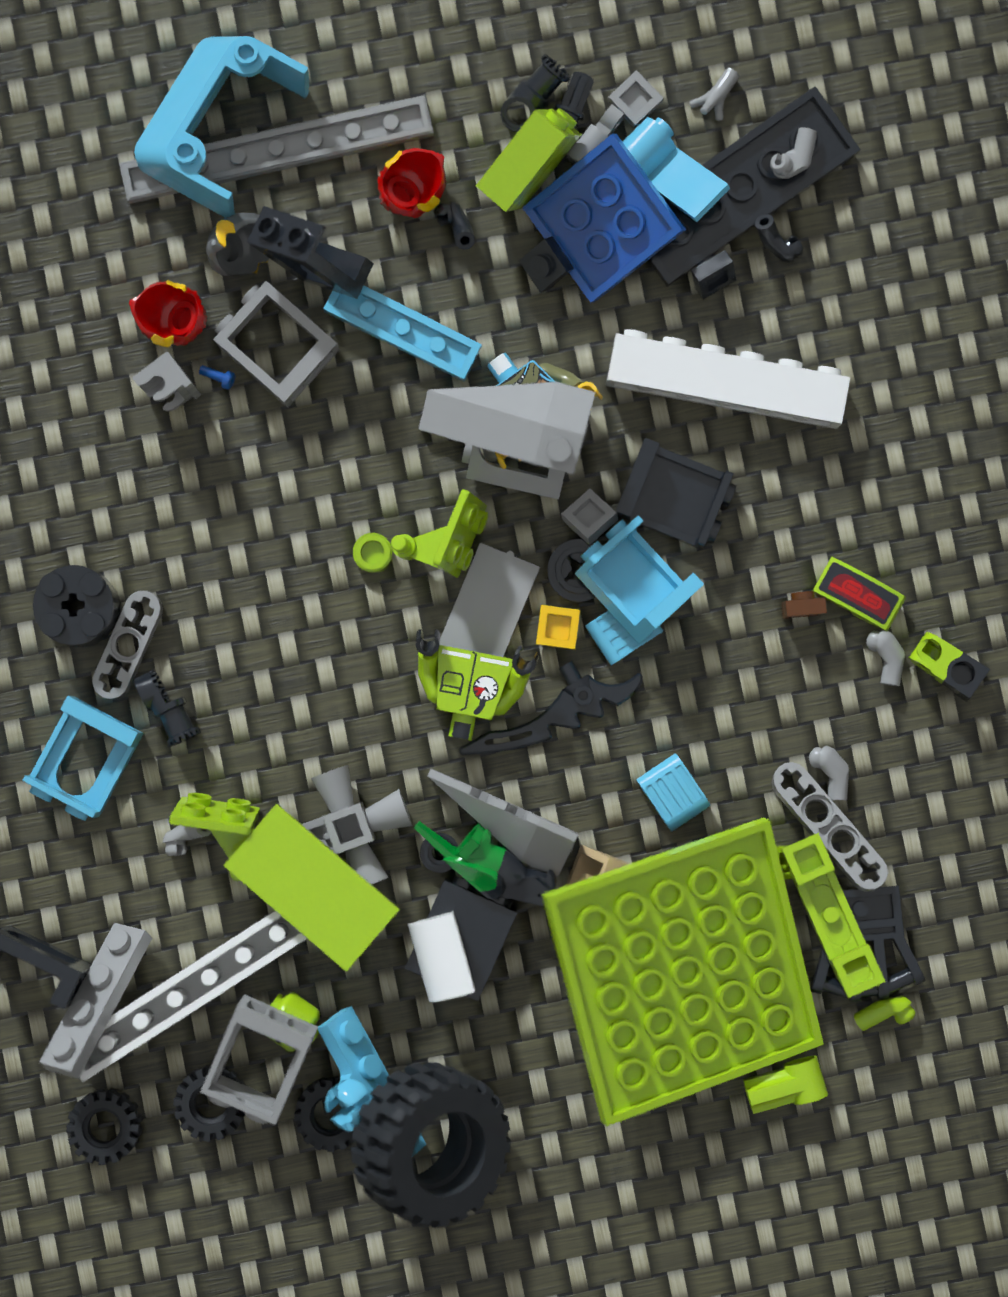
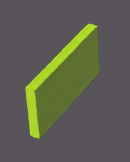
M278 803L223 865L346 972L400 910V908Z

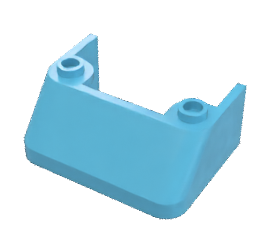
M249 36L208 37L199 42L138 140L134 151L137 165L142 172L225 218L235 214L233 195L230 191L199 175L206 162V150L203 143L193 136V133L229 74L233 72L241 77H252L260 73L303 98H306L309 93L308 67Z

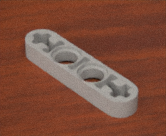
M794 762L784 763L779 766L772 778V788L779 799L811 836L819 833L829 857L857 889L871 892L880 888L888 875L887 865L804 767ZM786 773L792 776L796 773L799 776L796 784L802 793L808 787L814 793L805 796L800 805L797 806L793 800H796L799 794L792 787H788L785 790L781 786L784 780L782 774ZM812 801L824 804L827 809L826 819L817 823L809 820L805 814L806 805ZM841 831L848 833L853 839L852 850L847 853L837 852L831 844L833 834ZM860 848L866 853L859 858L862 863L867 867L874 864L878 869L875 873V878L878 881L875 883L871 879L865 881L860 879L859 875L863 870L856 861L851 867L845 862L853 858Z

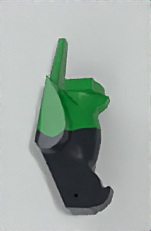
M420 821L414 827L444 856L443 860L487 899H497L500 897L543 906L542 894L555 890L557 878L551 869L548 870L547 874L528 869L513 853L495 845L492 842V834L489 829L485 830L479 824L469 832L459 846H453Z

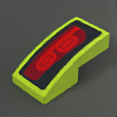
M834 557L830 558L813 589L816 595L825 597L826 600L850 611L852 615L885 631L889 630L906 599L904 595Z

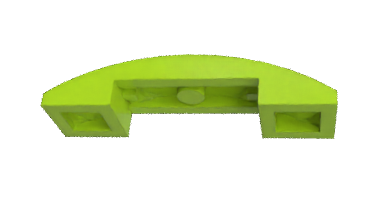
M819 833L782 848L784 859L804 908L847 998L885 982L872 950L864 940L833 871L835 868Z

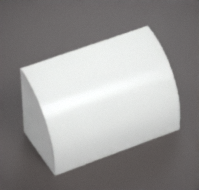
M454 911L409 923V932L429 1002H438L474 993L476 988Z

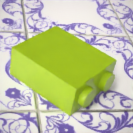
M551 108L535 110L477 183L476 187L505 212L523 209L522 207L530 201L582 135L574 128L577 122L560 108L557 111Z

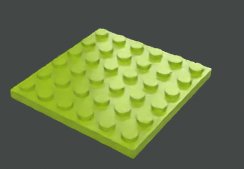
M760 818L542 894L598 1112L604 1125L610 1126L824 1045L770 820Z

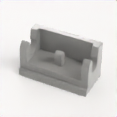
M168 351L132 377L148 397H153L155 401H163L175 393L174 399L163 406L164 411H173L193 397L196 400L201 396L200 392Z

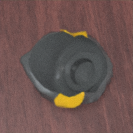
M235 213L217 222L209 234L206 245L208 261L212 270L222 276H243L252 273L256 274L259 264L268 262L269 258L247 243L260 214Z

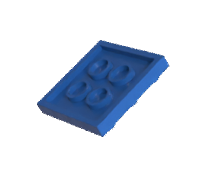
M613 133L522 207L544 239L551 236L554 237L574 267L570 275L590 303L600 299L686 230L619 136Z

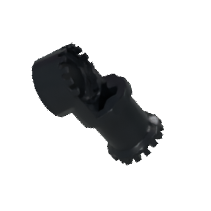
M547 54L541 57L542 64L528 80H522L501 107L500 116L502 122L512 131L518 132L524 123H515L510 119L508 115L510 104L517 101L523 102L528 106L531 116L535 110L545 109L549 104L548 98L559 85L571 79L569 73L564 68L560 69V64L555 66L557 61Z
M152 670L135 678L134 683L146 708L152 711L154 717L160 718L169 740L166 743L170 748L182 743L181 739L184 742L187 741L186 736L188 739H191L200 734L201 731L199 727H194L184 705L187 701L185 697L169 702V697L166 696L168 694L164 692L165 687L160 688L159 686L162 684V681L157 682L159 676L155 670Z

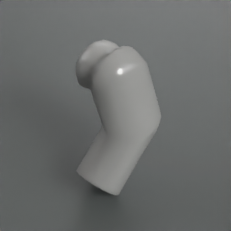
M810 128L798 129L794 149L782 155L777 153L772 157L770 167L774 175L779 178L788 179L810 167L817 131Z
M874 630L870 632L867 636V647L869 650L878 652L884 660L880 683L900 686L905 659L903 648L893 633L889 631Z
M832 747L813 748L809 755V762L813 768H821L829 777L828 796L832 800L847 801L848 764Z
M179 825L165 834L162 842L166 843L165 853L168 856L185 855L187 852L185 841L209 836L212 832L208 829Z

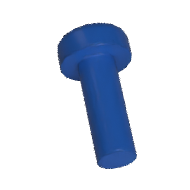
M204 365L199 369L200 375L221 382L224 389L229 390L235 382L236 375L232 371L228 370L226 373H222Z

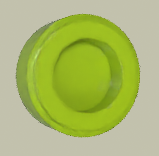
M367 533L355 542L353 558L362 570L369 573H378L386 569L391 563L393 557L392 546L383 535Z

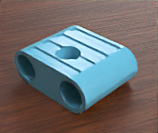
M609 611L585 626L610 665H613L663 632L659 625L639 644Z
M676 753L636 779L671 832L711 806Z

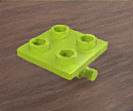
M462 489L447 526L414 538L407 534L396 535L391 540L392 550L396 556L403 560L415 559L458 578L461 571H466L473 557L471 546L476 534H481L488 520V512H485L487 505L471 492Z
M189 793L188 797H181L170 815L169 823L210 830L227 857L230 858L254 830L255 823L259 817L260 807L251 806V802L245 799L231 798L227 802L212 800V797L208 794ZM229 871L230 876L233 880L241 881Z

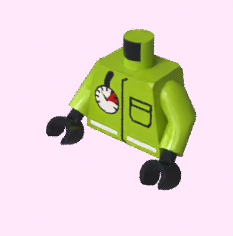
M421 629L417 630L415 645L419 651L418 676L427 699L437 704V710L453 713L448 735L450 737L472 741L476 718L492 721L493 716L504 715L523 696L530 673L535 669L539 659V653L536 652L533 660H523L520 656L523 646H519L513 659L440 645V631L435 629V639L432 641H425L421 638Z

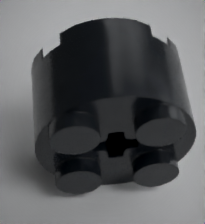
M67 565L57 568L42 577L34 594L33 612L41 631L49 638L69 646L88 647L102 641L114 629L120 616V599L110 581L100 573L84 566ZM76 597L79 601L85 603L84 609H79L77 616L75 612L69 609L70 604L75 603Z

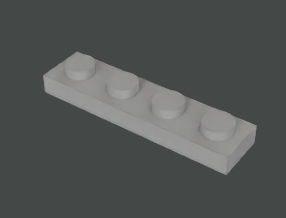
M118 923L113 924L39 1062L44 1068L79 1079L152 940V937L145 930Z

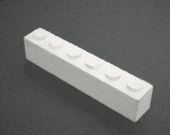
M627 329L624 330V335L618 333L615 335L606 386L837 429L842 424L850 377L842 376L841 370L838 368L818 366V370L815 371L802 368L803 363L800 361L779 359V364L763 361V355L742 351L740 356L725 354V348L711 344H702L701 349L687 347L685 340L674 337H663L662 342L647 339V333Z

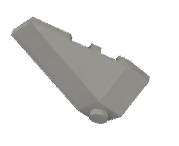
M559 382L430 389L425 401L419 430L536 465L574 474L595 392Z
M430 769L428 777L486 830L489 829L491 834L520 861L528 864V869L541 871L546 874L551 869L556 877L559 876L577 839V832L448 775Z

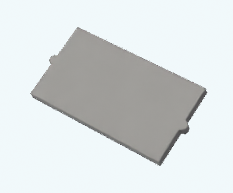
M480 543L440 638V645L504 657L540 567L514 557L512 551L505 553Z

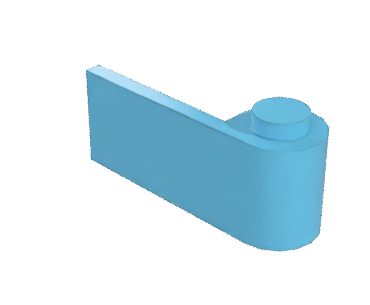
M647 117L623 143L661 196L698 222L730 187L722 179L676 147L671 139L674 132L664 120L658 117L654 121Z

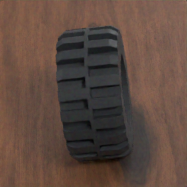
M427 1062L424 1065L420 1063L411 1064L404 1068L405 1073L397 1070L386 1078L388 1083L384 1086L379 1084L370 1093L373 1098L368 1105L363 1104L358 1114L362 1116L359 1126L354 1125L352 1139L356 1141V1146L351 1147L352 1162L358 1165L354 1168L356 1179L363 1186L364 1193L371 1200L415 1226L441 1228L448 1226L449 1220L456 1224L468 1217L467 1212L470 1210L476 1212L485 1204L483 1199L488 1193L493 1195L499 1186L496 1181L500 1173H505L508 1164L504 1159L505 1154L510 1153L511 1139L506 1136V1132L510 1131L508 1116L502 1114L505 1110L500 1098L493 1095V1090L485 1083L448 1065L444 1066L437 1062ZM447 1114L449 1135L442 1154L430 1168L415 1175L413 1155L420 1135L432 1121Z

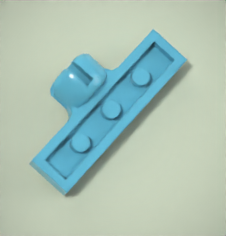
M350 1006L341 1009L318 1027V1031L341 1074L339 1083L327 1093L325 1110L330 1112L339 1104L342 1109L331 1117V1121L346 1131H353L354 1125L359 1126L362 1116L358 1114L363 1104H369L373 1098L370 1093L379 1084L384 1086L388 1083L386 1078L389 1076L353 1007ZM420 1135L417 1141L414 1155L427 1145L422 1135Z

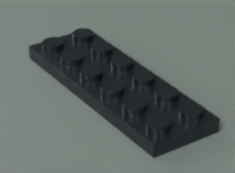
M816 86L702 165L726 182L730 189L698 222L664 199L686 229L648 260L667 287L690 272L702 259L714 255L753 228L755 220L760 215L773 214L860 152L861 149ZM810 128L817 131L810 167L788 179L779 178L774 175L770 167L772 157L777 153L782 155L794 149L798 129Z

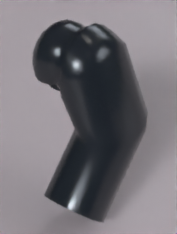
M450 201V204H439L437 206V222L440 225L451 224L458 248L463 250L470 249L475 243L472 226L461 206Z
M763 214L755 220V227L763 246L783 262H793L795 257L803 254L804 248L801 242L798 241L797 236H790L784 241L771 215Z

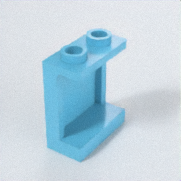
M638 515L629 524L623 519L619 521L605 535L609 541L604 546L597 541L584 552L581 558L585 563L574 574L640 644L699 590L704 583L694 572L684 582L637 532V527L643 522L642 518Z

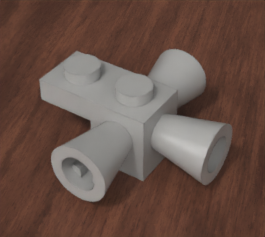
M348 765L311 778L331 813L302 825L336 854L345 851L347 864L369 883L374 884L389 878L368 843L376 840L374 832L413 826L400 789L365 809L363 802L354 805Z

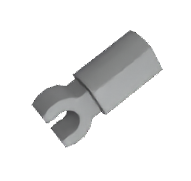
M611 104L597 125L591 124L568 153L567 159L575 165L618 128L624 119L622 118L624 113Z

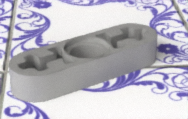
M137 591L128 597L93 675V687L100 696L107 699H118L129 691L163 614L162 602L155 594L148 591ZM146 598H149V606L154 609L152 616L144 615L139 625L147 627L145 635L137 629L125 627L127 619L135 623L138 618L139 612L134 609L136 602L143 603ZM124 634H133L139 642L137 652L129 657L121 655L117 649V642ZM112 655L118 661L131 663L129 671L123 667L120 668L117 679L122 681L121 687H113L109 693L106 691L107 684L102 681L104 674L112 675L117 664L109 663Z

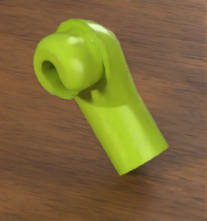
M897 996L872 1003L856 1012L854 1019L858 1027L865 1031L892 1016L895 1017V1021L898 1024H905L915 1017V1010L910 1006L912 1002L908 998Z

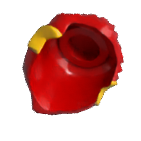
M420 148L399 150L393 158L385 163V167L380 171V176L377 177L381 205L395 215L418 218L423 213L432 211L439 204L440 198L446 189L444 155Z
M170 280L156 282L129 301L131 313L142 334L150 339L153 344L162 347H170L171 345L185 346L193 342L206 327V310L201 304V299L197 291L191 290L185 284L174 283Z

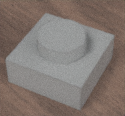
M636 70L608 97V102L624 113L623 117L635 129L663 102L664 98Z
M591 489L587 490L561 513L563 521L589 545L618 521L617 513Z

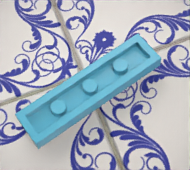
M363 286L358 299L332 291L323 308L324 312L462 381H465L482 348V344L366 286Z

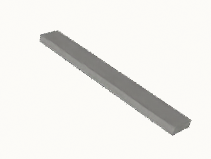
M425 95L203 144L206 150V162L199 175L215 184H222L433 137L434 134ZM136 159L119 163L129 204L180 193L142 172L137 165Z

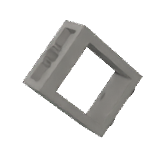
M265 281L261 287L254 285L245 294L241 301L244 306L234 317L229 314L218 324L215 329L218 335L213 340L219 348L288 408L340 349L330 336L270 283ZM269 299L317 341L280 384L273 380L231 342Z
M244 995L236 1007L201 1093L208 1095L210 1101L221 1107L233 1106L246 1112V1116L257 1123L266 1124L269 1122L275 1125L283 1111L318 1026ZM242 1025L297 1049L276 1099L221 1075Z

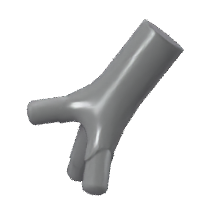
M727 68L717 83L706 94L690 101V107L695 108L703 105L700 109L702 114H707L714 107L715 119L717 121L723 120L724 100L739 79V74L735 70Z

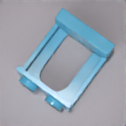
M67 696L60 709L63 711V714L33 771L30 775H25L22 781L32 786L29 792L47 802H51L54 797L67 804L64 809L67 813L86 821L88 816L92 818L100 817L144 733L74 696ZM84 722L115 738L117 741L90 790L82 795H71L61 789L57 773Z

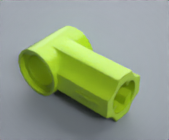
M815 1055L798 1058L783 1064L781 1069L743 1079L746 1095L753 1114L794 1103V1105L807 1104L828 1096L818 1057Z

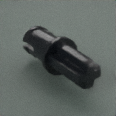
M575 71L572 73L560 104L555 105V110L557 111L558 108L562 109L578 124V121L583 120L585 117L582 111L594 84V79L582 72Z

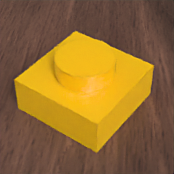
M541 605L536 645L575 650L580 610Z

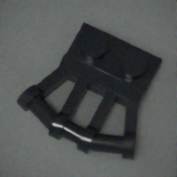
M899 886L880 887L871 892H864L859 889L843 890L864 940H871L872 952L885 982L847 998L839 980L827 976L830 962L822 947L810 986L811 992L821 994L824 991L847 998L851 1003L860 1002L861 997L877 996L878 1000L889 999L890 994L912 983L917 986L925 982V977L904 938ZM883 939H892L906 969L888 978Z

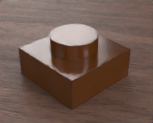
M814 591L791 593V600L781 603L783 619L821 616L827 613L826 598H815Z

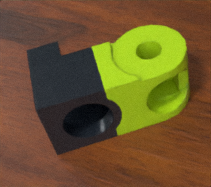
M930 632L924 634L908 657L917 667L935 677V680L954 692L953 694L965 702L971 698L990 670L985 665Z

